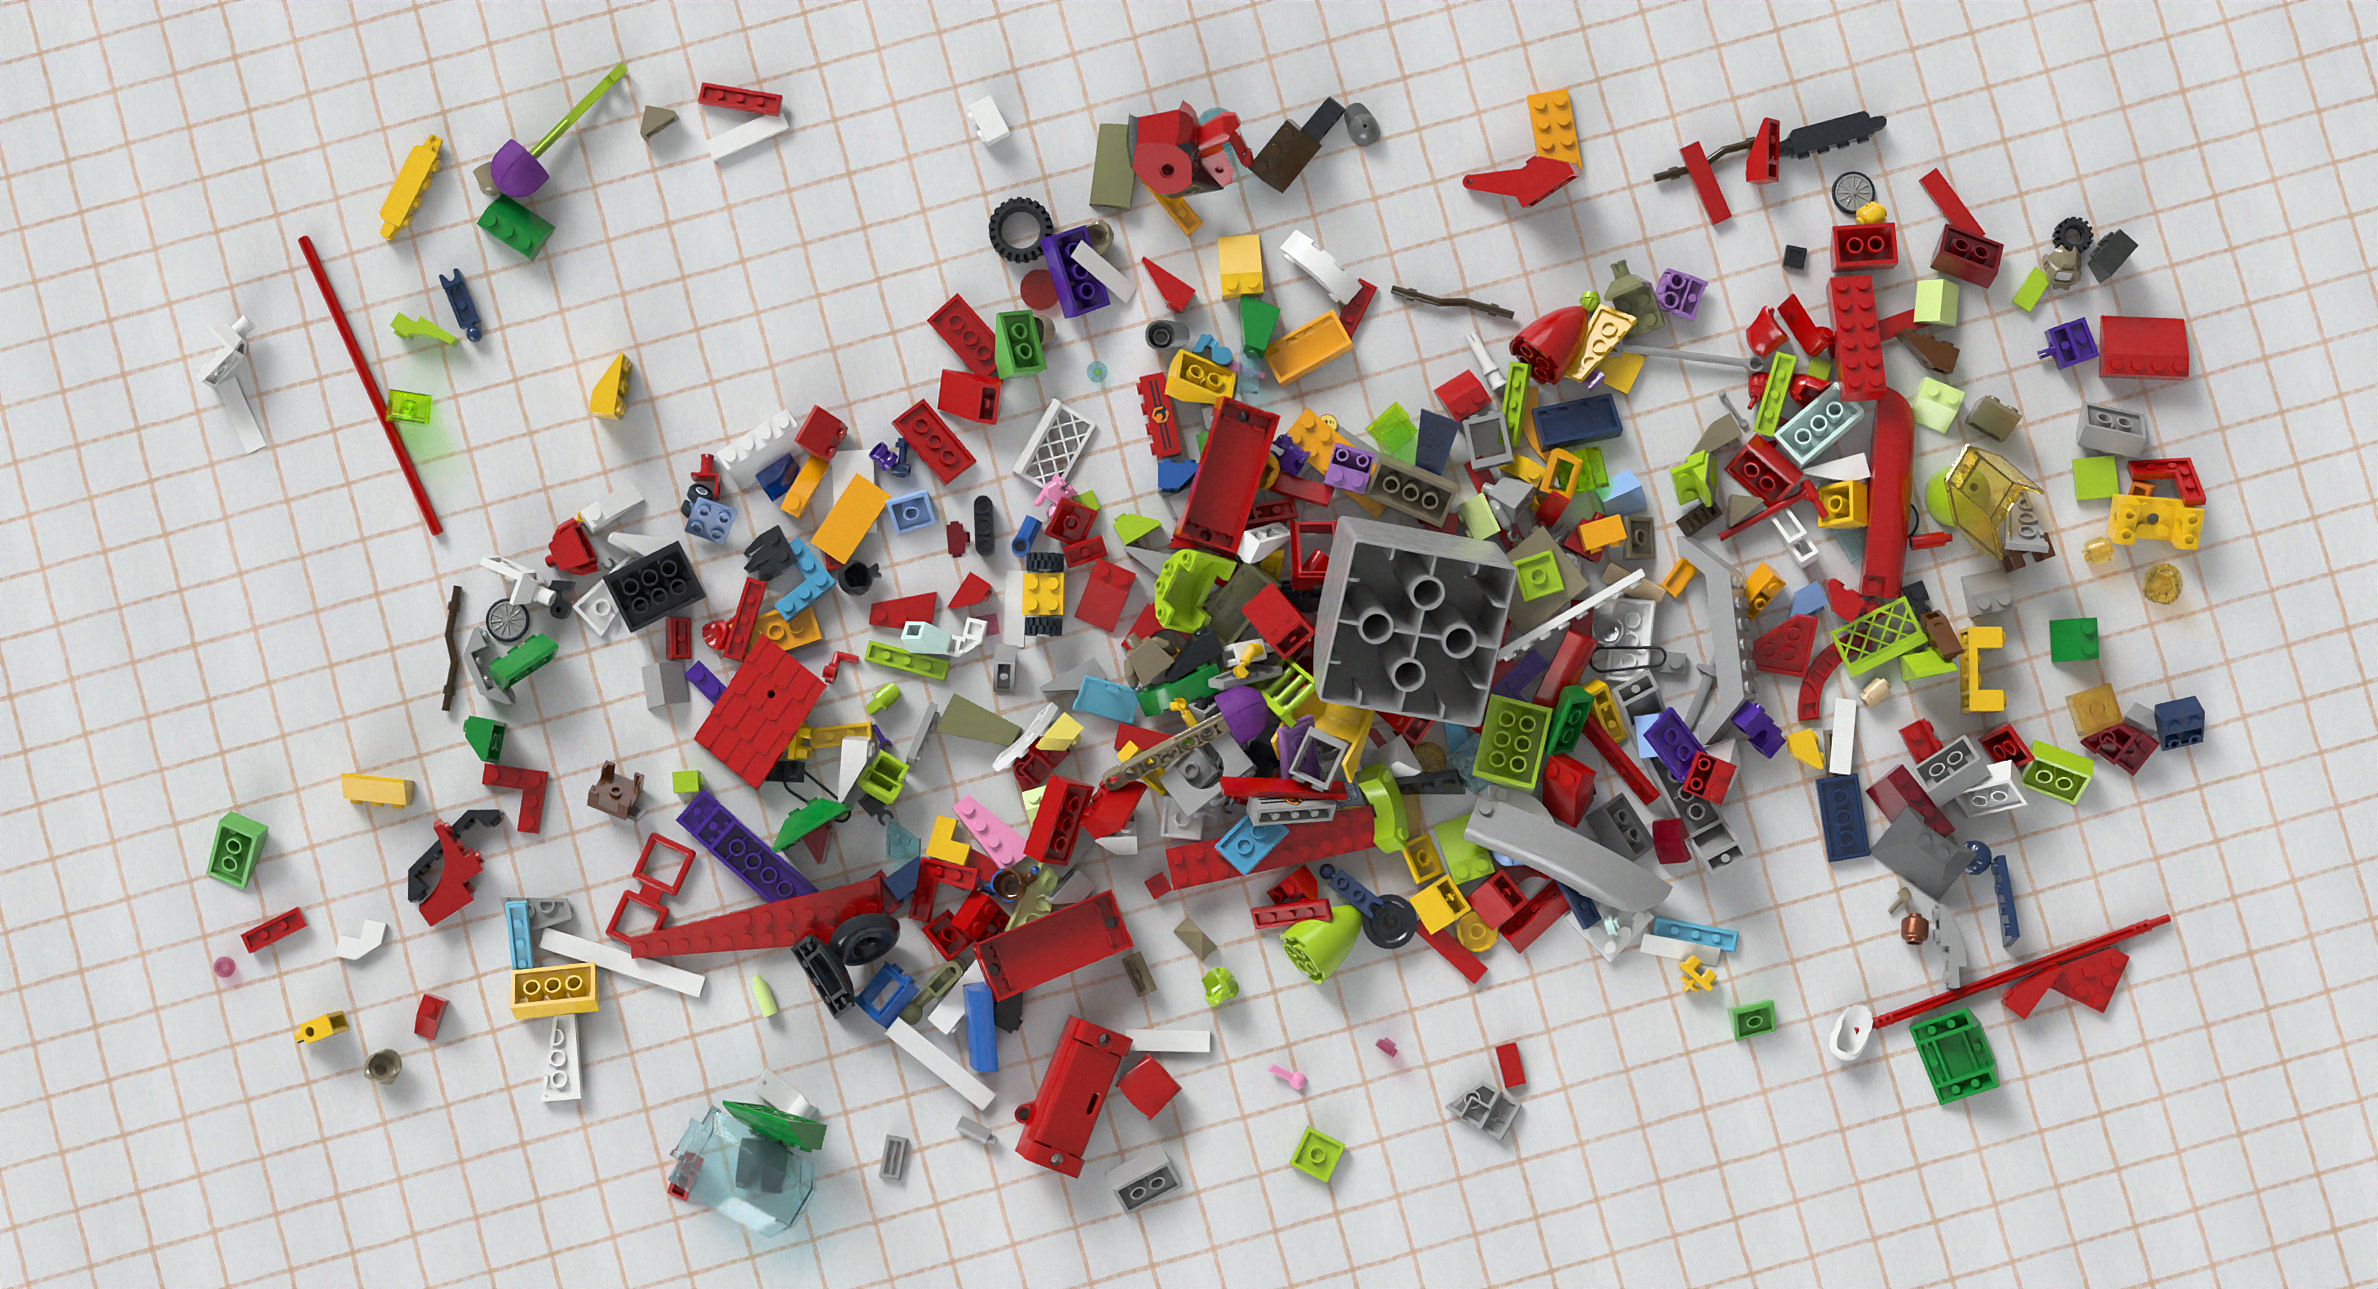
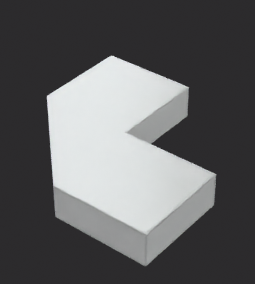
M967 617L963 637L951 634L952 640L946 655L959 658L984 643L989 622Z
M365 919L361 939L340 935L335 956L358 960L368 952L383 944L387 923Z

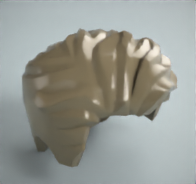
M1099 219L1086 225L1094 251L1101 256L1111 246L1114 233L1108 223Z
M388 1048L370 1055L364 1064V1076L382 1085L392 1084L402 1067L400 1055L393 1051V1049Z

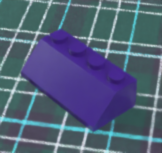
M1086 225L1039 239L1065 319L1077 317L1111 305L1105 285L1071 257L1081 240L1093 249Z

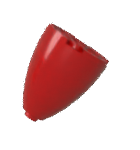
M1569 306L1540 317L1512 339L1509 344L1511 355L1516 356L1520 363L1532 365L1530 378L1542 385L1546 382L1552 383L1553 386L1556 385L1569 370L1581 350L1588 326V312L1582 306Z

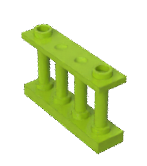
M1277 653L1280 658L1273 665L1283 667L1287 664L1289 666L1283 672V675L1279 676L1268 688H1264L1263 685L1269 679L1245 684L1244 686L1251 687L1260 692L1265 698L1269 710L1288 727L1292 728L1297 723L1291 717L1294 714L1293 711L1316 689L1314 676H1310L1293 661L1294 658L1291 655L1283 660ZM1295 672L1299 674L1277 697L1273 696ZM1305 681L1309 683L1287 706L1283 704Z

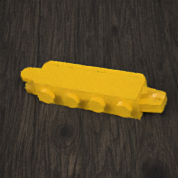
M431 134L423 146L416 145L412 147L379 211L381 219L384 220L382 229L379 232L386 241L394 240L400 229L404 231L406 227L411 225L413 221L412 215L415 209L420 207L424 191L430 188L434 172L440 169L442 162L440 161L439 153L444 141Z

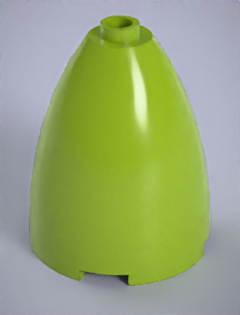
M1954 464L1944 467L1935 472L1926 484V508L1929 514L1942 525L1950 527L1967 526L1979 519L1990 503L1991 487L1987 477L1980 470L1970 465Z
M1351 904L1331 907L1334 917L1331 921H1302L1294 924L1279 936L1284 941V944L1281 946L1288 958L1298 970L1301 969L1304 973L1309 974V980L1315 984H1322L1335 972L1348 956L1358 938L1362 927L1363 912Z

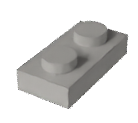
M1652 650L1650 665L1662 662L1664 659L1663 652ZM1666 651L1667 659L1662 666L1649 669L1652 672L1684 675L1686 653Z

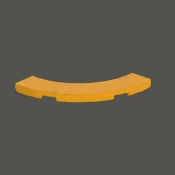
M1529 386L1522 431L1536 454L1545 463H1548L1551 451L1541 453L1531 411L1534 408H1538V388ZM1578 457L1583 460L1578 480L1585 481L1589 460ZM1562 460L1559 468L1560 473L1570 477L1574 464Z

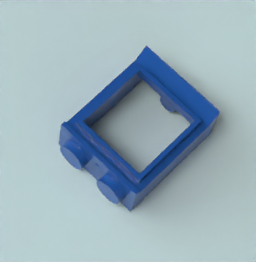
M885 960L883 967L859 996L855 997V1003L875 1022L888 1029L918 993L919 989L914 985L915 980L907 973L905 975L902 974L904 970L894 962L891 965ZM894 978L900 986L883 1007L878 1010L871 1003L891 979Z

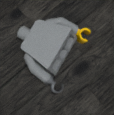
M1502 477L1495 486L1485 482L1481 489V493L1483 492L1484 495L1488 496V504L1493 515L1503 530L1508 531L1507 537L1512 542L1517 541L1519 535L1516 534L1515 539L1512 538L1511 533L1513 529L1511 526L1528 506L1532 510L1537 511L1544 501L1543 496H1535L1534 485L1526 483L1522 479Z

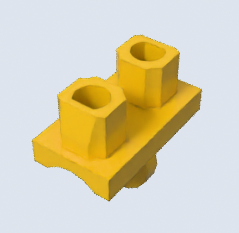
M806 723L802 724L786 750H789L787 759L801 761V759L811 758L812 748L804 747L805 738H814L815 728L807 726Z
M1694 955L1685 962L1681 961L1678 965L1680 969L1691 977L1688 979L1685 975H1682L1679 978L1684 983L1682 990L1686 992L1690 988L1696 993L1699 988L1694 982H1697L1703 989L1710 992L1713 988L1711 985L1717 975L1709 968L1701 976L1696 973V969L1702 962Z

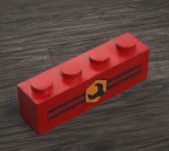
M1164 372L1139 377L1140 383H1136L1138 395H1143L1144 403H1141L1143 416L1147 415L1149 423L1145 424L1147 435H1152L1153 443L1150 444L1152 456L1156 455L1157 460L1182 455L1169 395L1165 394L1166 381Z

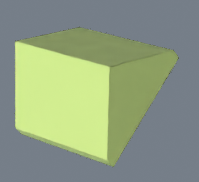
M1944 279L1917 281L1913 322L1955 327L1959 285Z

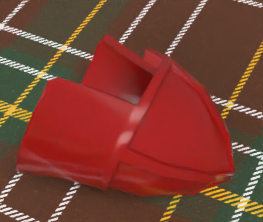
M1793 373L1788 392L1794 403L1803 410L1833 385V382L1808 374Z

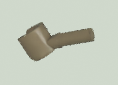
M1907 887L1897 892L1900 899L1888 909L1891 914L1900 904L1911 898V892Z

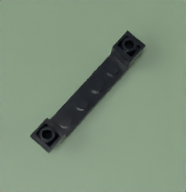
M498 809L467 810L451 826L454 831L452 834L456 840L461 839L460 834L465 829L467 831L471 829L476 823V818L487 828L491 826L496 827L503 820L501 816L505 812ZM439 839L408 869V900L411 903H416L417 901L420 903L428 895L427 891L430 887L419 875H425L431 869L430 864L435 859L438 861L444 856Z

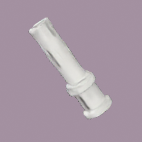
M1475 330L1471 332L1475 342L1470 334H1467L1465 339L1483 368L1482 374L1488 379L1492 392L1498 391L1506 386L1507 381L1503 379L1499 372V366L1494 364Z

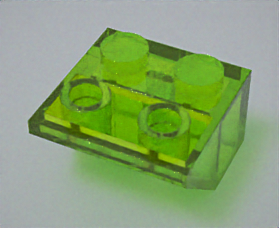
M1600 446L1585 447L1569 452L1583 460L1573 496L1610 487ZM1561 460L1557 478L1560 489L1566 492L1574 464Z

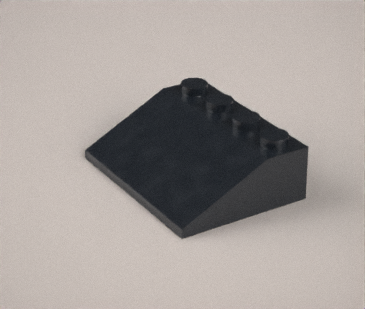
M679 540L602 577L630 633L683 609L708 595Z

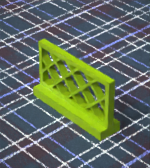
M1902 596L1855 619L1853 623L1848 622L1829 632L1846 667L1845 670L1848 677L1862 674L1928 641L1916 620L1906 596ZM1901 602L1905 607L1903 617L1892 614L1895 605ZM1880 612L1888 615L1884 626L1874 623L1876 615ZM1891 616L1901 619L1898 631L1888 628ZM1863 621L1869 624L1866 635L1855 632L1859 622ZM1905 621L1912 623L1916 632L1909 635L1902 633ZM1873 625L1883 629L1879 640L1869 637ZM1843 630L1849 632L1850 636L1847 644L1841 643L1836 634ZM1886 630L1897 633L1894 642L1891 644L1883 642ZM1854 634L1864 637L1861 649L1850 646ZM1868 639L1878 642L1876 651L1872 653L1864 651ZM1849 648L1859 651L1857 660L1852 663L1847 658Z

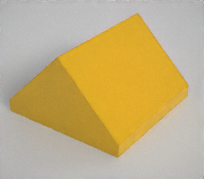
M1429 833L1408 841L1406 849L1400 850L1414 884L1421 883L1445 872Z

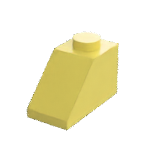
M1064 712L1043 735L1036 748L1039 750L1066 751L1070 745L1075 746L1082 737L1079 734L1084 727Z

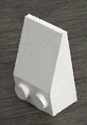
M846 735L842 739L838 792L839 803L845 800L868 760L874 755L875 743L871 742L872 737Z

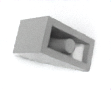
M996 644L993 691L1014 693L1017 645Z
M1071 868L1044 900L1051 904L1078 903L1090 898L1093 894L1092 890L1096 886L1079 870Z

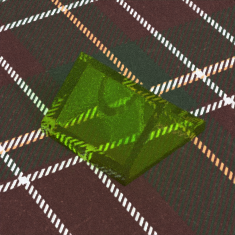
M389 389L385 421L428 427L430 424L431 395Z

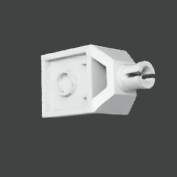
M242 315L232 326L221 324L208 328L225 347L216 351L213 355L214 358L199 368V373L196 377L202 383L214 388L246 357L248 341L245 337L256 327L246 316Z
M499 555L482 557L480 565L487 567L486 571L493 574H498L499 572L505 575V579L516 582L509 604L518 605L540 602L548 607L552 606L556 598V592L543 587L544 581L538 571Z

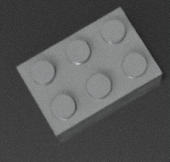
M1965 734L1912 768L1913 773L1937 808L1992 774Z

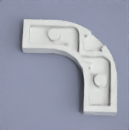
M1052 702L1041 710L1029 729L1014 744L998 755L992 767L998 772L1004 767L1006 769L1015 762L1016 757L1022 758L1029 751L1027 747L1038 736H1043L1049 730L1048 725L1056 718L1054 714L1058 707Z

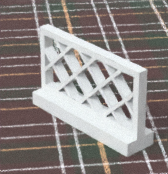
M1053 398L1011 471L1042 489L1046 485L1044 479L1046 476L1053 474L1059 476L1058 473L1063 472L1061 478L1065 480L1096 423ZM1061 409L1069 413L1071 422L1059 423L1058 415ZM1055 420H1056L1057 426H1053V427H1052V425L1054 424V422H1055ZM1083 421L1090 425L1086 433L1078 435L1075 423ZM1072 424L1075 436L1064 439L1061 427ZM1058 428L1061 440L1050 442L1048 432L1051 429ZM1046 438L1047 443L1042 445L1044 439ZM1076 438L1078 448L1076 451L1068 453L1065 441ZM1062 442L1065 454L1054 457L1051 445ZM1048 446L1051 458L1039 460L1037 453L1039 448ZM1074 454L1070 460L1068 455ZM1066 456L1068 463L1066 469L1057 471L1054 459ZM1034 457H1036V460H1037V461L1031 463V462L1033 461ZM1052 460L1055 472L1043 475L1040 463ZM1038 464L1041 476L1033 478L1026 474L1030 465ZM1041 478L1043 483L1039 482L1036 479Z

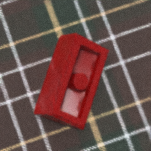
M691 617L666 618V659H691Z

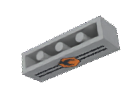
M1249 797L1246 811L1254 826L1332 821L1337 804L1335 800Z

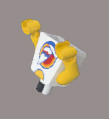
M1262 638L1222 647L1224 649L1222 657L1225 668L1220 673L1222 674L1233 669V673L1238 679L1245 678L1249 673L1245 666L1267 659V655L1273 654L1274 649L1268 642L1264 643Z

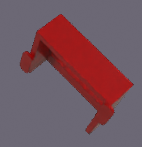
M1289 519L1288 529L1290 530L1292 563L1291 588L1293 590H1311L1314 585H1324L1326 571H1302L1300 533L1332 534L1334 540L1338 520L1294 521Z

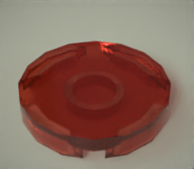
M1032 270L1022 279L1020 285L1021 298L1031 309L1047 310L1053 307L1059 300L1049 270Z

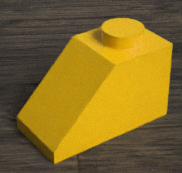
M1513 452L1515 463L1500 466L1499 470L1514 479H1522L1526 483L1533 484L1535 490L1542 480L1546 469L1534 461Z

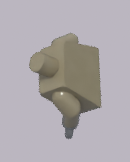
M1135 632L1130 634L1125 641L1131 649L1125 653L1126 659L1124 661L1125 677L1130 688H1137L1139 682L1143 686L1175 662L1174 659L1180 650L1170 641L1159 637L1151 639L1147 636L1140 640Z

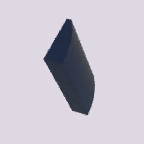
M1612 393L1531 410L1541 453L1552 451L1556 448L1562 449L1620 437L1623 431Z

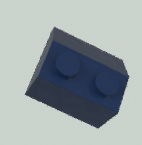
M919 855L882 882V886L895 904L899 902L904 904L914 896L913 892L916 889L921 861Z

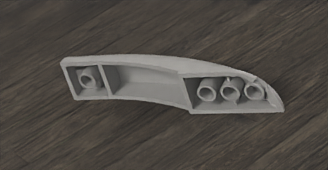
M1479 797L1463 836L1464 840L1532 867L1571 887L1583 896L1626 912H1644L1647 909L1657 907L1668 897L1673 888L1672 885L1619 854L1566 828L1503 802L1497 804Z

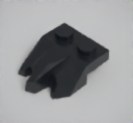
M779 525L760 534L743 553L747 558H752L743 569L749 574L759 570L758 580L771 581L783 574V570L799 562Z

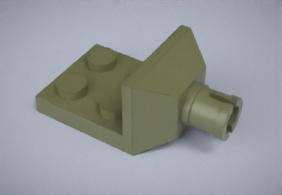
M1621 260L1617 264L1613 263L1610 265L1615 280L1610 283L1604 299L1605 301H1612L1615 310L1637 318L1635 325L1625 334L1626 340H1631L1664 327L1666 323L1652 283L1638 275L1631 274L1626 260Z

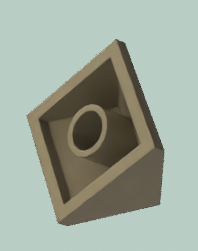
M1624 516L1621 520L1627 538L1622 540L1623 561L1655 559L1653 518Z

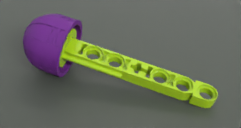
M620 62L529 152L518 142L510 139L498 150L491 162V176L497 188L512 197H526L536 192L550 178L537 159L614 85L628 69Z

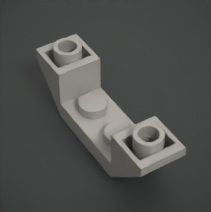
M480 627L474 628L463 657L479 694L510 706L515 705L513 699L516 696L511 687L504 692L498 686L490 689L492 686L488 675H484L481 669L484 667L483 662L475 654L490 648L488 642L491 639L486 630Z

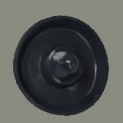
M870 913L855 916L837 927L831 936L829 947L846 966L868 964L885 955L896 945L900 937V923L895 918L884 914Z

